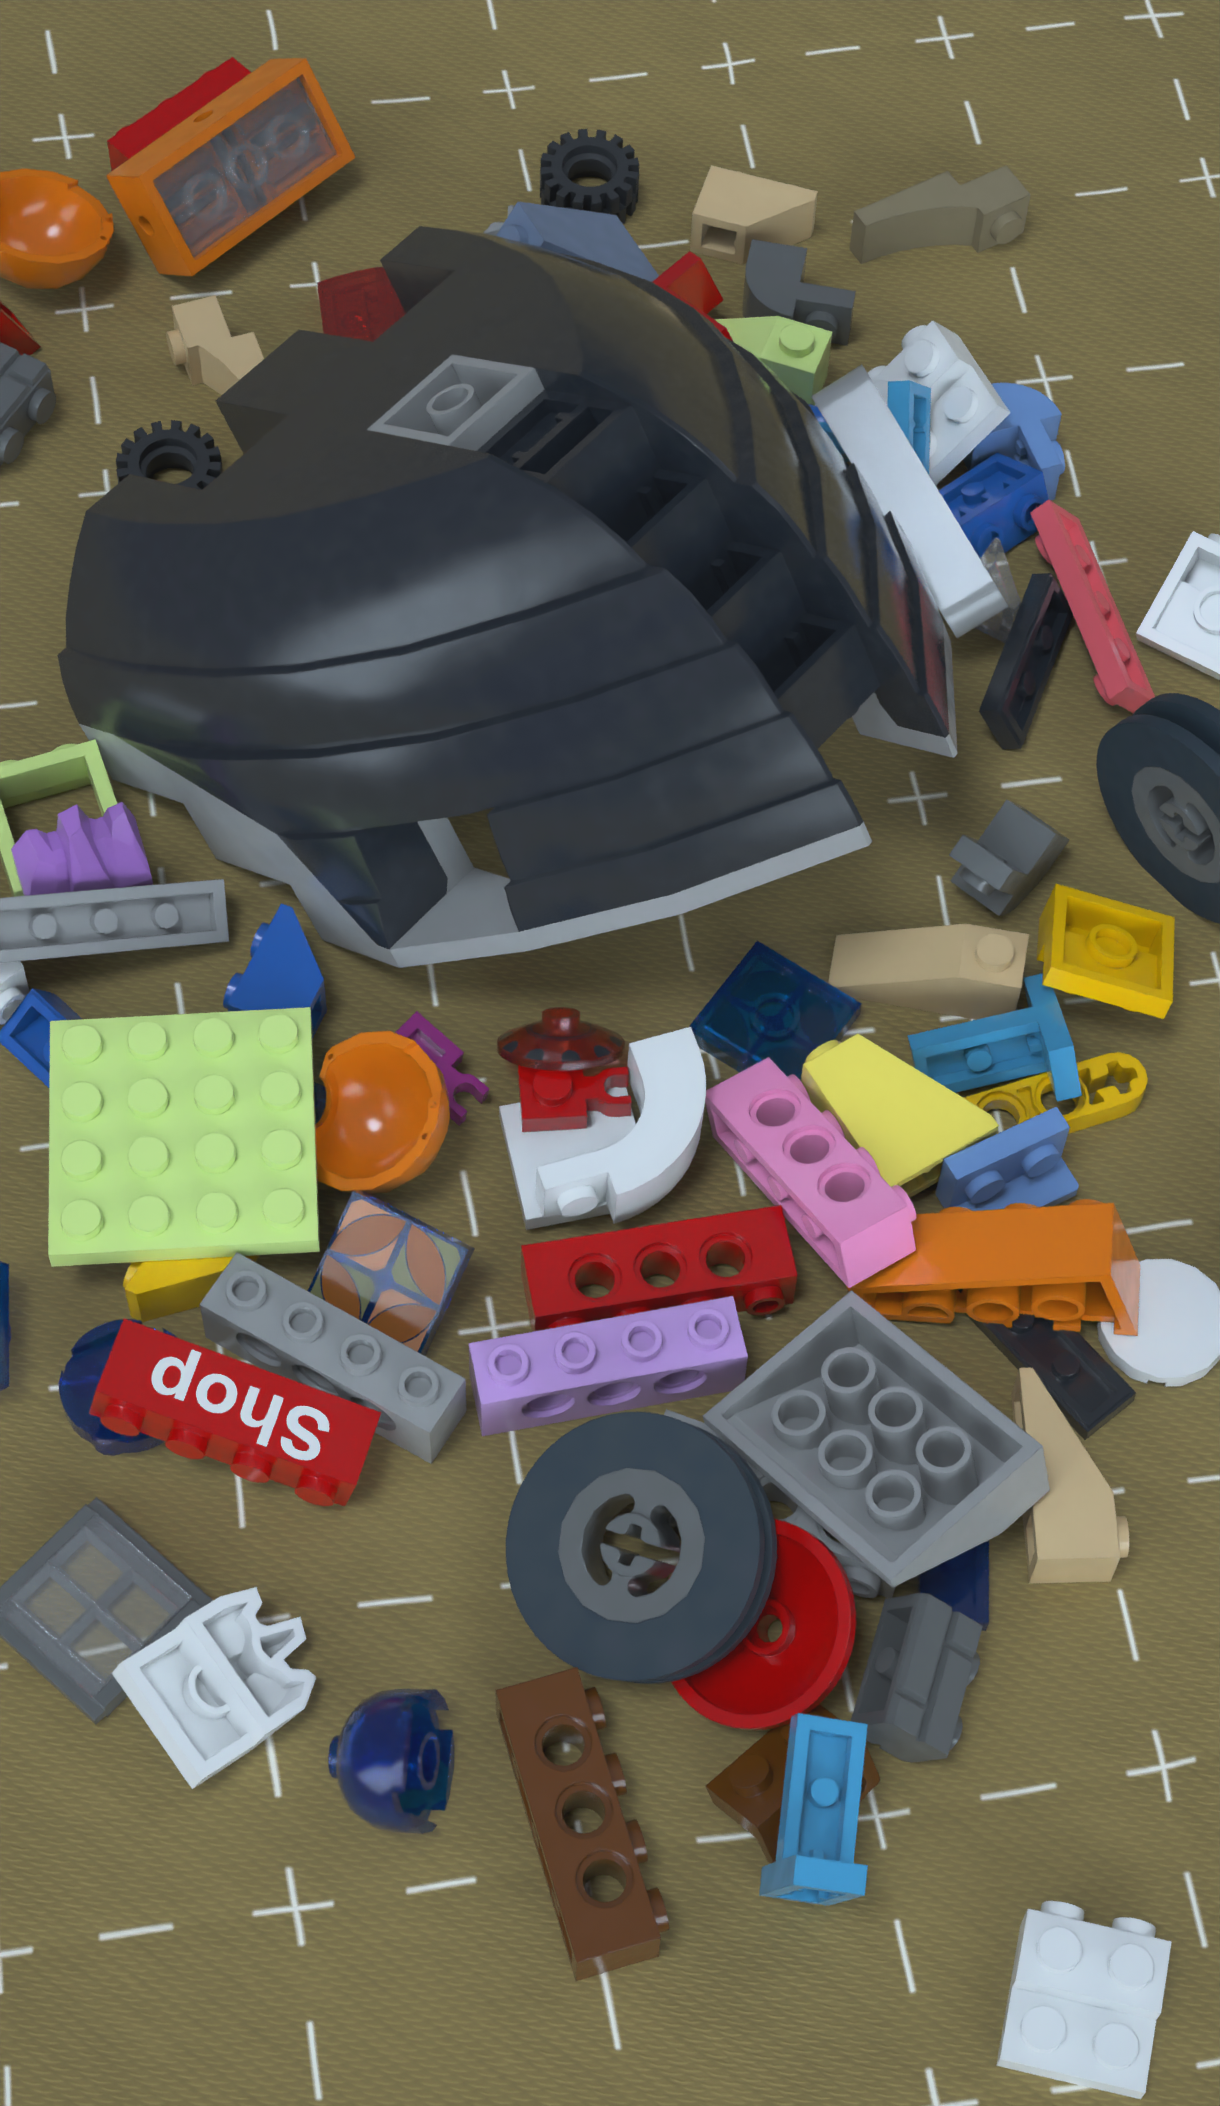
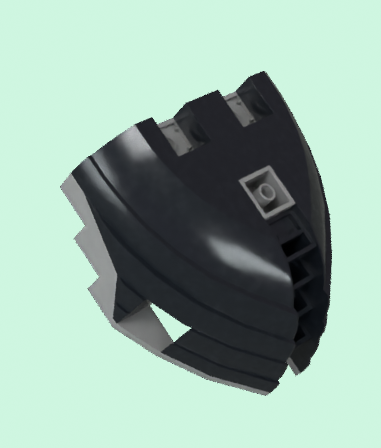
M419 226L380 259L406 314L374 342L298 329L215 400L243 455L203 490L129 474L85 512L75 550L66 610V648L57 656L62 681L72 710L88 740L96 739L104 766L112 780L183 803L216 859L290 884L322 940L398 968L531 951L680 915L869 846L872 840L857 807L843 782L832 776L822 755L818 751V748L851 717L861 735L952 758L958 754L951 640L913 547L892 512L889 511L884 516L873 492L855 463L853 462L850 466L846 463L830 437L819 424L808 403L789 390L774 372L754 354L726 338L713 323L696 309L653 282L592 260L556 253L542 247L489 234ZM493 808L487 814L509 878L475 868L447 817L468 815Z

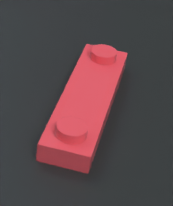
M1047 500L1030 512L1039 532V535L1035 537L1036 546L1045 560L1053 566L1097 670L1098 674L1094 676L1093 680L1099 694L1109 705L1115 706L1117 704L1134 714L1138 708L1155 697L1079 518L1051 500Z

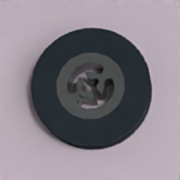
M1165 693L1150 699L1138 708L1132 716L1123 719L1105 733L1097 751L1096 768L1099 787L1115 828L1142 868L1184 907L1207 920L1220 924V710L1207 702L1189 695Z
M622 1412L590 1420L560 1437L538 1458L527 1473L512 1505L506 1534L507 1574L511 1591L525 1622L545 1647L561 1660L588 1674L606 1679L641 1684L665 1683L693 1676L713 1666L733 1651L757 1622L769 1597L776 1570L777 1535L775 1520L765 1490L748 1463L731 1446L710 1432L676 1418L657 1413ZM635 1502L631 1513L620 1515L613 1519L628 1504ZM671 1515H673V1517L677 1521L679 1533L682 1540L681 1545L678 1535L669 1525V1519ZM606 1530L643 1540L646 1543L679 1552V1562L677 1566L659 1560L640 1556L638 1553L620 1547L604 1544V1534ZM603 1560L612 1570L611 1580L606 1575ZM672 1573L667 1582L655 1592L647 1594V1588L651 1582L664 1579Z

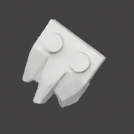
M257 1587L218 1597L184 1618L173 1631L122 1661L112 1672L192 1789L250 1752L304 1710L316 1680V1676L309 1670L290 1668L284 1660L306 1640L301 1617L268 1626L260 1624L255 1616L262 1605Z

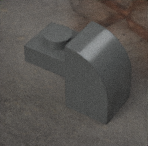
M752 239L745 270L742 305L743 318L781 316L832 331L831 343L848 346L856 291L804 283L807 248Z
M1006 799L979 840L963 834L949 856L962 865L950 881L998 916H1004L1014 910L1040 883L1070 839L1021 805Z

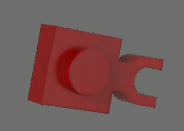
M582 1060L518 1063L522 1132L587 1129L588 1111H598L608 1117L631 1116V1095L614 1097L606 1092L614 1087L628 1088V1067L607 1068L595 1076H584Z

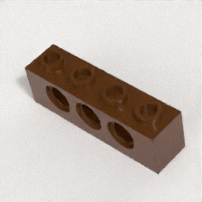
M575 1667L495 1690L496 1715L575 1981L659 1957L660 1933L669 1930L668 1916L658 1887L646 1890L638 1864L648 1861L646 1845L637 1819L625 1822L618 1796L627 1794L626 1782L616 1752L604 1755L597 1730L606 1728V1720L596 1687L584 1689L578 1668ZM568 1742L575 1745L581 1751L582 1756L573 1764L561 1766L550 1762L544 1755V1752L554 1743ZM588 1808L595 1811L601 1817L603 1823L592 1832L578 1833L566 1825L564 1818L574 1809ZM608 1875L618 1880L624 1891L613 1901L600 1902L591 1898L585 1891L584 1886L595 1876Z

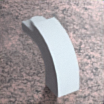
M691 1027L629 1043L627 1061L629 1083L641 1116L633 1129L625 1137L608 1147L537 1167L535 1197L543 1219L559 1214L565 1217L580 1216L594 1209L598 1203L606 1201L615 1224L646 1211L665 1197L681 1180L697 1150L706 1098L704 1062Z

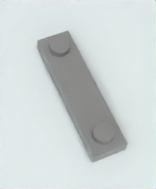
M224 879L0 898V963L229 942Z

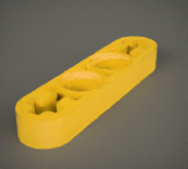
M1121 1052L1107 1053L1078 1062L1077 1069L1082 1096L1072 1098L1076 1108L1069 1114L1063 1115V1117L1070 1126L1068 1133L1070 1134L1131 1114L1141 1104L1148 1080L1146 1069L1139 1060ZM1045 1072L964 1097V1099L986 1112L991 1109L1006 1110L1013 1115L1018 1125L1048 1111L1043 1106L1041 1097L1047 1092L1053 1091L1048 1074ZM1107 1076H1113L1118 1083L1128 1082L1129 1085L1126 1093L1120 1094L1115 1086L1104 1088ZM1096 1092L1091 1105L1089 1103V1094Z

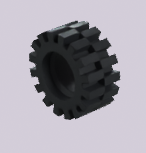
M578 129L577 139H573L569 132L560 135V145L553 140L547 146V153H543L541 157V205L617 215L622 224L626 222V214L632 216L636 203H638L639 160L634 158L635 150L630 144L623 148V138L616 134L610 141L606 140L607 131L597 129L596 137H588V129ZM583 176H594L606 180L607 183L587 187L572 182V180Z
M171 420V429L167 430L162 429L161 421L151 423L152 433L147 434L140 427L133 432L135 443L126 438L121 444L122 454L117 453L116 457L118 483L129 474L150 478L154 473L163 469L181 468L191 472L192 475L176 485L203 490L223 473L219 447H215L214 439L209 433L201 437L200 427L194 424H190L185 432L182 429V421Z

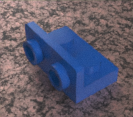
M998 452L939 490L984 566L1038 531L1030 512L1049 500L1042 471Z

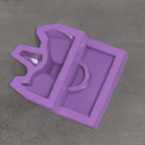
M123 802L107 808L104 815L97 819L88 818L76 804L58 814L56 831L45 833L37 829L26 830L11 849L24 896L153 885L135 816Z

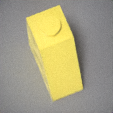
M856 1034L840 1044L837 1040L823 1043L808 1055L805 1060L806 1063L803 1064L801 1082L808 1092L811 1103L820 1112L830 1111L840 1124L845 1139L855 1149L859 1147L865 1148L875 1161L880 1176L890 1187L894 1185L902 1187L909 1198L938 1182L944 1158L997 1134L999 1125L991 1114L860 1034Z

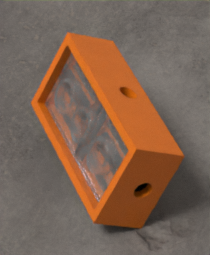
M279 58L270 59L111 171L106 177L158 273L192 277L356 157L307 59Z

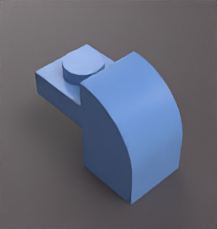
M993 383L992 386L1010 411V414L963 459L968 471L998 452L1042 471L1048 498L1051 501L1055 500L1059 476L1065 471L1064 454L1060 444L1056 441L1062 416L1060 410L1048 397L1033 388L1015 383Z

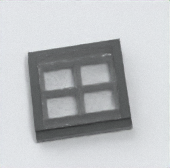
M96 1497L89 1505L85 1504L0 1587V1638L97 1725L105 1716L108 1717L127 1697V1694L112 1674L115 1668L125 1659L173 1631L184 1618L213 1600Z

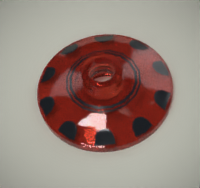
M569 1007L545 1009L542 1011V1020L525 1023L508 1030L497 1039V1053L503 1059L516 1065L542 1070L563 1071L595 1068L618 1060L625 1052V1041L620 1034L598 1024L580 1020V1011Z

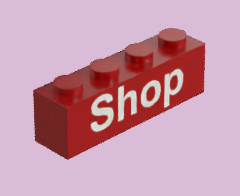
M125 1318L96 1388L89 1414L101 1418L100 1422L106 1428L126 1436H137L141 1432L165 1441V1445L170 1451L182 1457L199 1460L207 1456L229 1464L230 1470L245 1480L266 1483L270 1479L295 1488V1494L309 1503L319 1506H332L336 1503L344 1507L357 1485L382 1413Z

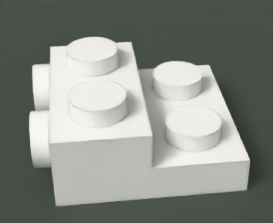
M932 320L928 325H921L911 329L902 340L901 346L903 350L887 366L875 367L868 372V375L886 405L888 401V381L910 380L931 388L929 475L934 484L937 485L1010 414V411L960 337Z
M1193 531L1137 630L1136 637L1138 641L1220 680V535L1212 533L1206 538Z
M1043 1902L1041 1911L1027 1909L1020 1924L996 2066L1141 2099L1146 2092L1155 2025L1162 2010L1172 1941L1155 1938L1156 1927L1151 1923L1135 1918H1115L1112 1922V1928L1084 1922V1910L1065 1902Z

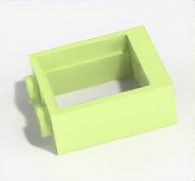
M96 739L80 744L61 745L51 752L18 761L7 760L0 762V859L12 896L24 895L11 850L15 842L4 808L90 784L92 785L102 816L107 808L117 804Z

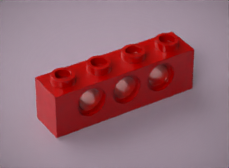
M781 1205L521 1245V1276L532 1332L730 1296L734 1298L737 1312L747 1311L751 1315H767L780 1310L784 1305L793 1304L798 1277ZM717 1264H728L736 1268L739 1273L730 1277H721L714 1274L709 1268ZM653 1274H663L670 1277L674 1283L667 1287H655L648 1284L644 1279ZM598 1284L607 1288L610 1292L605 1296L592 1298L585 1296L579 1290L586 1285Z

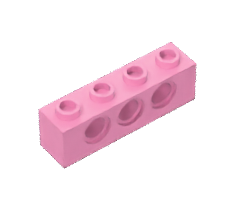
M768 1057L706 1090L705 1104L713 1137L775 1206H782L784 1217L848 1288L916 1251L911 1224L912 1221L916 1220V1211L907 1193L899 1185L890 1187L880 1176L878 1167L869 1152L863 1147L855 1149L845 1139L843 1130L834 1115L828 1110L820 1112L811 1103L806 1088L796 1075L791 1074L787 1077Z

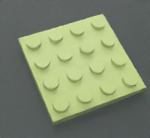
M310 1007L50 1021L48 1256L51 1267L234 1257L236 1252L243 1256L320 1252L313 1040Z

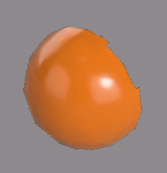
M25 168L0 172V277L28 289H58L84 278L104 258L114 232L112 213L108 214L101 202L79 187V180L53 171Z
M392 1031L361 1032L332 1046L325 1055L319 1075L326 1089V1105L321 1119L315 1125L317 1181L340 1191L354 1194L388 1193L424 1173L438 1155L447 1134L450 1120L449 1096L443 1073L415 1040Z

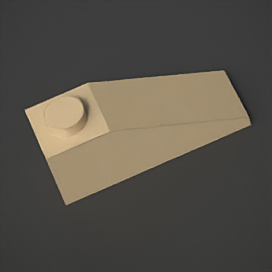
M957 924L836 935L826 994L975 1020L1016 1011L1022 987L1029 934L972 924Z
M1033 1367L1019 1368L1011 1393L1013 1421L1043 1446L1050 1488L1041 1499L1022 1515L1029 1583L1110 1582L1120 1558H1127L1129 1554L1127 1518L1125 1516H1116L1114 1492Z

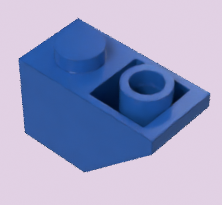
M281 903L271 923L264 922L259 926L251 945L250 956L252 959L244 974L237 972L231 978L224 995L223 1007L228 1009V1012L310 1007L313 1039L327 1012L324 978L293 907Z

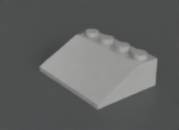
M852 1290L703 1415L704 1423L892 1588L1000 1535L1050 1490L1043 1446Z

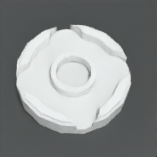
M1145 1259L1140 1261L1138 1336L1113 1334L1114 1322L1098 1321L1099 1342L1109 1360L1130 1378L1147 1384L1148 1380L1156 1383H1165L1164 1387L1183 1386L1204 1377L1220 1360V1290L1218 1286L1196 1267L1173 1259Z

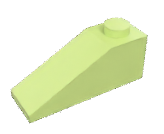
M781 316L714 319L727 328L734 343L754 354L774 372L789 390L808 404L815 405L811 396L822 390L827 378L832 331Z

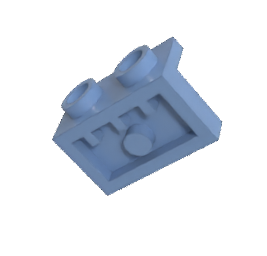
M1056 1106L944 1158L935 1193L944 1208L964 1207L977 1211L1004 1209L1007 1205L1014 1203H1028L1037 1207L1054 1206L1074 1197L1077 1194L1079 1184L1061 1158L1070 1126Z

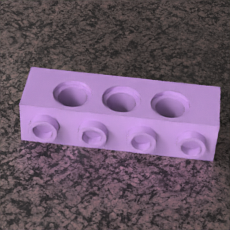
M733 1296L469 1343V1374L482 1436L733 1391L745 1380L748 1359Z

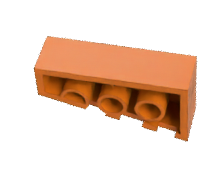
M1080 1199L1063 1206L1037 1207L1028 1203H1014L1007 1205L1004 1209L972 1211L964 1207H948L942 1209L939 1213L916 1214V1220L911 1222L916 1251L850 1288L847 1287L849 1292L852 1290L887 1320L950 1324L955 1317V1312L967 1313L969 1317L982 1323L1004 1324L1007 1328H1012V1321L1016 1320L1019 1314L1035 1315L1037 1318L1053 1320L1054 1331L1080 1332L1081 1320L1114 1322L1113 1334L1138 1336L1140 1263L1115 1204L1102 1203L1093 1199Z

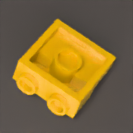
M1056 883L1039 918L1037 960L1044 962L1042 985L1068 994L1080 995L1122 1007L1128 1011L1140 1012L1164 1019L1173 1002L1175 917Z

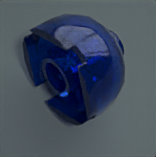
M405 1688L379 1691L360 1702L345 1720L340 1735H336L331 1741L328 1753L330 1774L334 1779H338L342 1797L349 1808L358 1818L374 1828L400 1833H429L437 1826L427 1821L431 1810L445 1811L454 1773L453 1730L439 1728L436 1710L449 1711L445 1698L437 1689Z

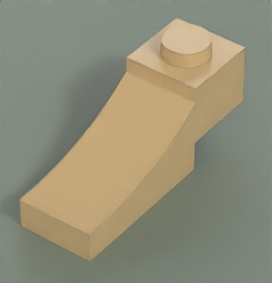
M216 295L172 306L175 330L166 332L169 351L174 365L184 363L192 385L204 383L222 395L264 359L254 332L231 337Z

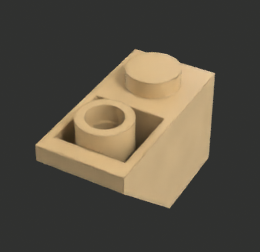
M711 165L692 213L690 251L743 265L747 263L752 239L790 246L811 238L814 231L818 191Z

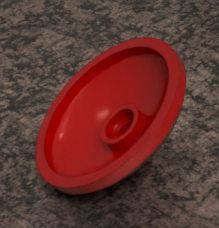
M774 1519L777 1535L775 1576L765 1607L755 1625L740 1644L722 1660L693 1676L671 1682L679 1695L699 1714L714 1722L736 1729L767 1730L789 1724L791 1716L797 1713L807 1714L829 1695L840 1680L849 1661L856 1631L855 1600L851 1584L840 1561L815 1535L782 1520ZM780 1619L782 1633L777 1640L770 1642L768 1628L773 1621Z

